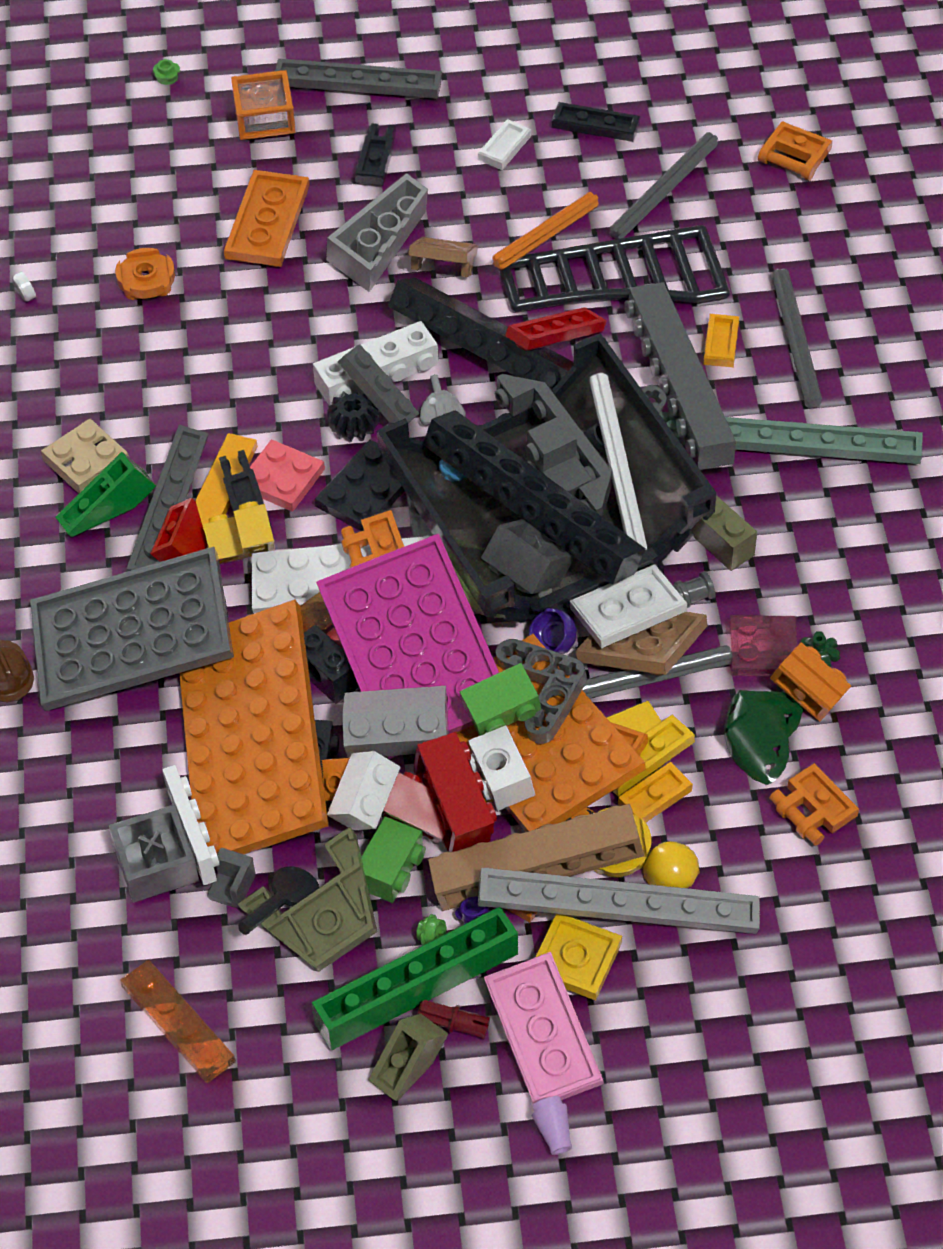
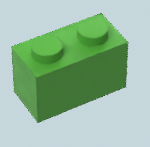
M522 663L460 691L463 705L479 736L518 720L526 721L532 718L537 711L541 710L539 695Z
M386 816L384 817L361 857L369 894L393 903L398 893H403L406 890L413 866H418L425 855L426 847L423 846L421 830Z

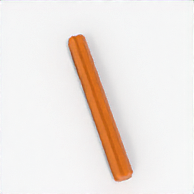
M592 192L586 193L494 254L492 257L494 267L504 270L598 207V196Z

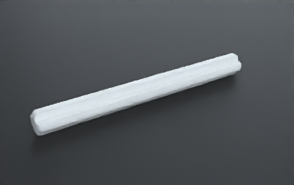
M597 373L592 375L589 381L609 468L612 471V481L624 533L647 549L608 376L603 373Z

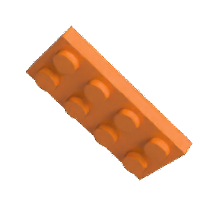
M253 170L224 249L225 259L281 267L310 186L309 177Z

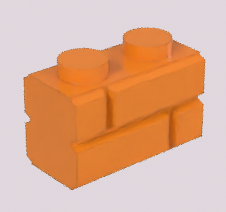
M802 642L770 677L773 682L819 722L852 686L847 682L846 676L840 670L828 666L821 660V655L816 649L810 646L806 647Z

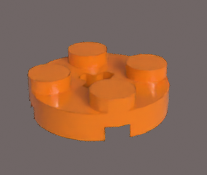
M140 248L127 253V259L122 261L121 264L120 260L115 268L117 284L127 299L153 298L156 296H166L170 293L171 285L175 280V269L173 261L168 255L166 258L157 249ZM143 271H148L149 274H148V275H142V272H143Z

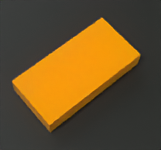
M709 315L703 365L734 368L739 316Z

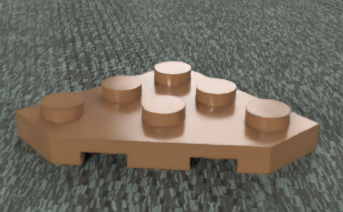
M684 612L604 648H601L590 634L576 650V656L582 663H588L597 667L608 666L620 668L624 671L636 670L650 672L652 675H666L708 626L706 614Z

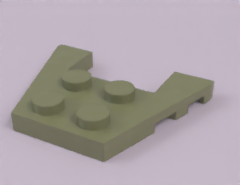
M348 827L324 844L341 873L283 914L279 909L261 923L265 929L319 972L378 932L357 835L351 827ZM263 886L238 903V905L244 912L250 915L272 896Z

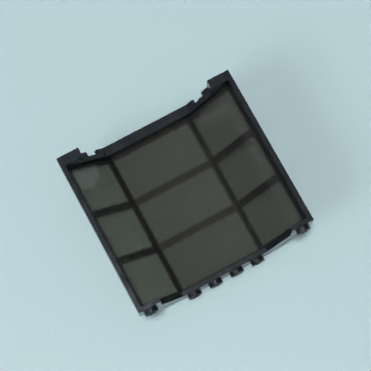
M600 333L594 337L583 339L574 345V365L553 388L552 392L581 431L585 433L586 429L599 422L589 379L597 373H603L608 376L647 544V549L644 551L636 572L654 564L661 571L665 567L662 561L672 550L679 552L694 534L691 529L702 518L703 520H708L715 513L716 491ZM533 407L515 416H512L510 413H504L492 421L477 426L526 461L527 453L525 446L527 445L528 431L546 422L543 418L539 419ZM405 418L395 423H389L377 430L380 453L432 534L439 533L453 567L486 617L494 618L499 614L504 615L509 621L524 623L527 619L534 620L546 608L558 609L571 615L573 611L570 609V600L610 584L577 558H574L559 586L534 594L522 592L515 586V582L508 575L502 576L493 572L489 568L490 564L481 558L499 525L522 520V518L467 477L456 482L445 479L439 469L441 458L423 445V441L409 438V427ZM605 447L596 450L609 467ZM611 477V490L603 518L624 532Z

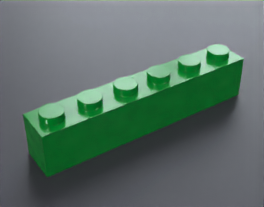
M498 907L313 1001L314 1023L332 1051L414 1009L423 1000L429 1001L518 955V932L502 908Z

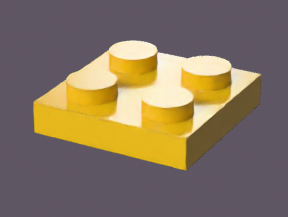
M556 914L536 957L551 952L566 990L596 1000L620 949L622 935L564 914Z

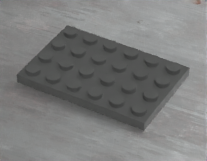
M215 547L30 600L40 701L45 711L234 657L219 558Z

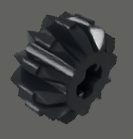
M355 389L353 394H347L343 391L341 398L333 397L332 405L328 406L327 416L331 431L336 432L339 439L348 436L352 442L354 437L364 440L366 434H374L375 426L378 425L380 420L379 412L365 393L359 395Z

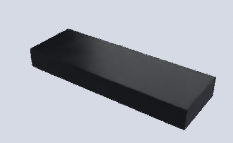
M558 102L552 119V128L630 142H634L640 124V116L563 102Z

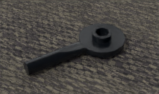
M287 866L277 870L271 881L274 896L238 924L239 931L244 935L249 934L283 905L286 904L293 907L319 889V884L315 877L308 871L294 866Z

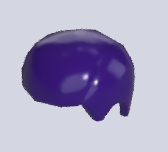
M546 608L544 612L535 617L529 627V636L534 634L546 649L561 654L569 652L576 641L577 629L573 619L567 613L558 609Z

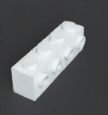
M422 321L361 344L384 373L392 379L393 383L438 365V344ZM353 348L313 363L315 385L329 406L332 405L333 397L341 398L343 391L347 394H353L356 389L359 395L364 394L337 362Z

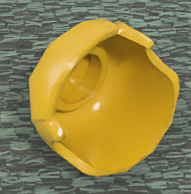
M677 842L660 843L652 849L643 865L644 879L649 885L687 889L693 885L699 874V860L689 846Z

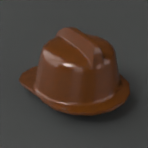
M0 640V702L8 703L17 701L28 694L33 686L34 675L32 667L20 646L11 641Z

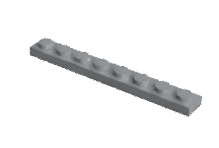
M481 868L479 874L478 906L757 934L760 929L759 896L491 868Z

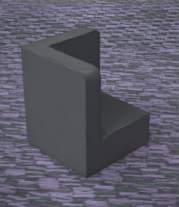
M221 847L217 854L220 864L217 866V881L213 882L208 892V897L212 901L240 909L238 903L244 900L256 876L253 857Z

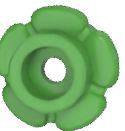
M163 59L153 67L154 76L160 84L169 85L177 81L178 72H180V67L177 63H173L169 59Z
M430 914L425 920H421L417 927V939L421 941L422 946L445 935L447 930L446 922L442 919H437V916L434 914Z

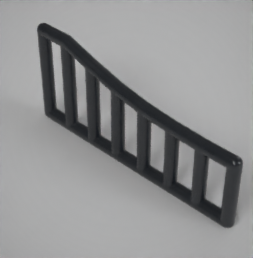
M704 225L527 254L504 270L499 269L508 302L513 312L574 303L629 300V288L637 287L625 250L638 247L642 248L654 284L664 282L673 302L697 304L726 299L730 296V289L708 230ZM698 237L716 286L715 289L699 290L681 240ZM670 242L687 291L668 289L653 245ZM614 253L625 288H607L597 254ZM585 257L595 290L578 291L568 259ZM557 262L566 293L549 295L539 264ZM528 266L537 297L520 300L511 269Z

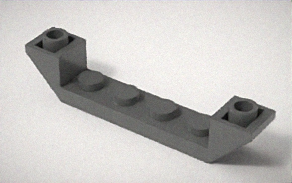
M505 374L497 376L496 400L502 408L506 407L512 416L533 407L536 416L539 419L543 418L545 422L560 415L563 417L577 438L576 457L592 479L591 482L579 487V500L603 517L611 490L612 471L545 382Z

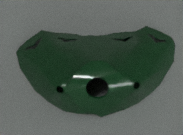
M739 690L728 706L724 721L726 746L734 762L753 780L769 785L786 768L790 753L789 737L798 728L803 707L792 697L791 699L794 703L786 698L788 696L786 692ZM792 713V716L788 718V724H786L784 714ZM778 745H780V749L778 750L779 757L773 750V748H776ZM775 764V767L771 768L767 775L765 765Z

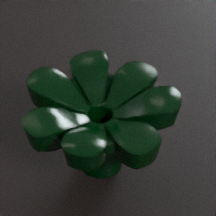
M817 631L813 639L804 637L801 640L806 647L810 646L816 649L821 655V660L828 666H832L831 660L835 662L840 660V652L835 649L838 646L835 638L826 639L823 632Z

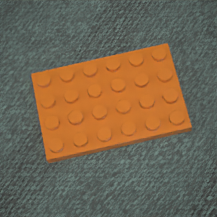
M534 634L522 640L545 648ZM497 656L493 659L499 673L504 671L498 664ZM540 660L535 662L532 668L544 670L550 665V662ZM531 680L539 695L545 684ZM583 690L556 736L548 743L538 744L531 741L527 735L525 721L518 720L507 725L531 776L536 794L533 797L506 807L525 832L539 829L546 824H557L566 821V819L574 816L646 770L643 759ZM555 695L549 698L547 703L557 706L562 704L565 698ZM546 720L544 721L542 726L547 727ZM474 725L456 732L460 742L465 741L468 745L470 754H472L468 740L479 736Z

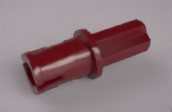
M423 1000L418 1010V1014L424 1015L437 1026L448 1028L449 1033L453 1034L455 1030L480 1037L485 1040L486 1030H488L491 1018L460 1010L459 1005L453 1008L428 1000Z

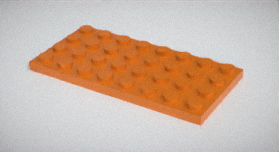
M295 599L229 622L234 653L233 658L179 673L189 781L192 792L191 800H196L200 811L201 819H197L198 823L205 822L210 837V842L206 843L207 847L214 845L217 854L221 847L240 854H247L328 827L301 608Z

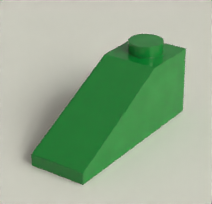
M121 452L56 516V519L68 535L73 537L135 508L156 487V484L144 469L125 453Z

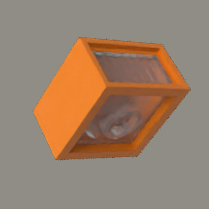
M287 70L231 77L240 140L296 133Z

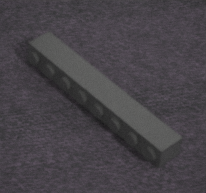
M664 282L629 288V300L625 301L627 318H632L634 334L636 338L640 337L643 355L644 357H649L652 376H657L659 387L666 394L669 415L676 419L677 433L680 438H684L687 453L693 458V461L700 470L734 464L736 440Z

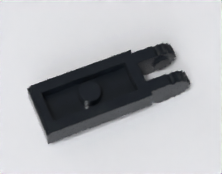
M371 123L369 133L364 139L355 172L356 182L384 185L394 148L395 125H388L386 136L384 137L379 136V124Z
M245 450L238 451L237 456L243 472L234 475L231 473V465L226 456L220 457L219 461L225 476L223 481L233 511L239 510V505L247 502L257 501L258 505L264 504L253 468H250Z

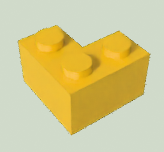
M257 501L247 502L239 505V510L233 511L234 517L228 518L227 514L217 515L209 518V523L203 524L208 547H215L218 553L219 564L252 557V553L275 551L274 538L265 504L258 505Z

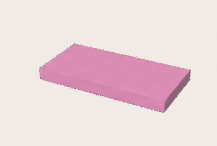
M551 952L484 977L533 1104L552 1096H559L563 1100L604 1084Z

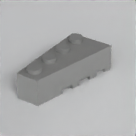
M406 173L327 237L326 260L370 292L425 214L428 189Z

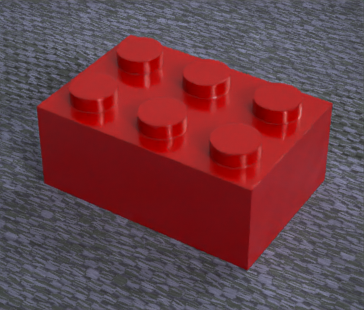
M456 732L417 744L413 769L415 775L423 779L422 784L430 789L445 831L442 841L447 852L470 848L477 843L490 842L491 835L494 834V822L497 821L492 803H486L482 795L484 785L478 771L473 772L469 764L471 754L465 741L460 742Z

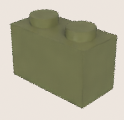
M716 495L715 513L708 520H703L702 518L691 531L694 534L693 537L730 571H733L755 556L757 531Z

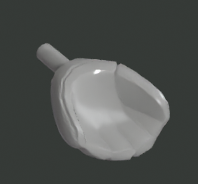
M438 375L430 376L434 393H431L422 404L420 422L423 425L430 424L431 419L453 410L466 416V412L457 398L450 392L441 390Z

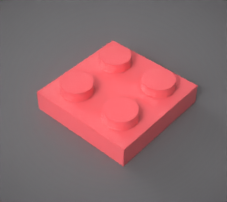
M271 439L250 468H253L262 498L293 512L323 473L325 464L320 459Z

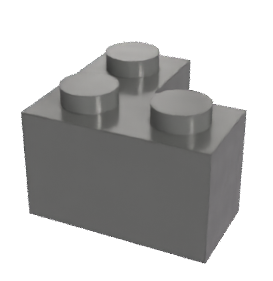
M561 415L528 431L527 445L525 446L527 453L526 462L577 499H579V487L592 481L576 457L577 438Z

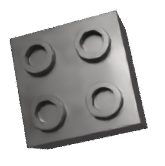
M522 519L499 525L481 558L490 564L489 568L493 572L502 576L508 575L515 582V586L519 590L527 594H534L559 586L575 557L526 520Z
M175 804L109 825L113 846L132 902L199 882L196 861Z

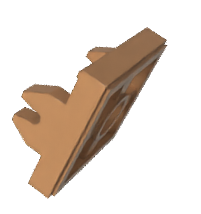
M421 237L409 247L411 269H421L423 258L462 263L461 276L469 277L472 273L474 257L477 256L478 245Z

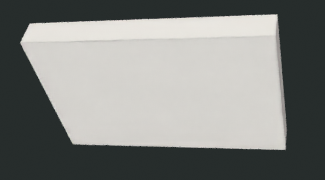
M654 564L614 585L607 584L570 600V609L598 645L604 648L686 612L687 602Z

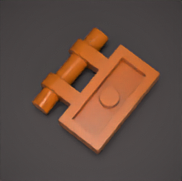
M392 510L362 519L361 523L364 531L355 533L351 526L344 527L341 530L343 537L341 544L344 552L349 554L351 560L350 568L404 547ZM369 545L372 554L363 557L361 548Z
M815 763L788 780L787 788L792 792L791 794L785 796L778 789L769 797L776 805V811L783 818L787 817L796 826V832L803 839L808 838L814 846L820 844L824 839V835L817 829L818 827L824 825L831 833H834L856 818L859 813V808ZM804 804L812 814L805 817L797 807Z

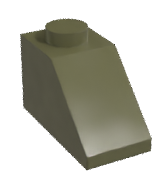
M422 1014L399 1020L368 1080L393 1100H399L433 1064L448 1033Z

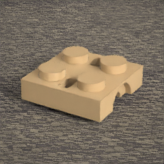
M88 419L41 450L43 461L78 493L121 452L128 456V452L91 419ZM72 460L71 465L67 467L63 466L64 464Z

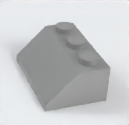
M446 686L345 693L343 738L348 758L351 757L352 753L375 751L382 756L416 754L417 744L449 734Z

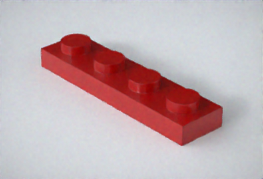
M583 307L508 325L505 336L514 341L518 348L531 351L535 348L551 346L554 343L570 341L574 338L602 332L607 320Z

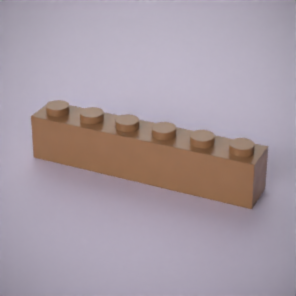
M627 804L612 806L605 811L590 815H579L572 820L557 824H546L539 829L525 833L510 834L503 839L492 842L477 843L463 850L444 852L437 857L428 859L436 897L442 911L460 907L461 903L469 897H478L481 868L570 877L645 855L631 805Z

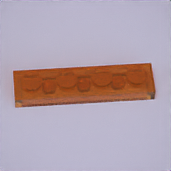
M149 959L120 979L123 989L206 1083H209L236 1063L234 1054Z

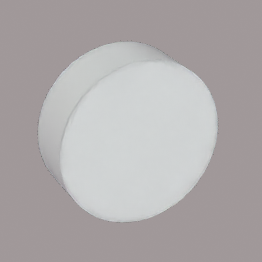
M22 271L13 276L12 281L24 301L29 302L37 297L30 281Z

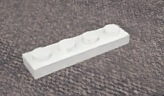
M175 765L163 768L162 771L172 805H176L202 883L206 885L216 882L214 867L220 865L214 845L207 847L206 843L210 842V837L205 822L198 823L197 819H201L196 800L188 799L189 796H192L186 776L180 778Z

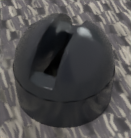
M599 422L586 429L584 435L596 450L604 448Z

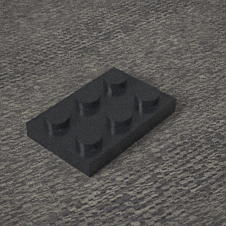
M370 439L315 498V507L359 531H364L361 520L386 512L405 490L380 453L378 443ZM405 463L410 471L420 469L418 465Z

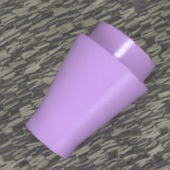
M559 1096L544 1098L534 1103L532 1118L548 1144L551 1154L558 1155L571 1150L572 1144L570 1141L567 1104L562 1103Z

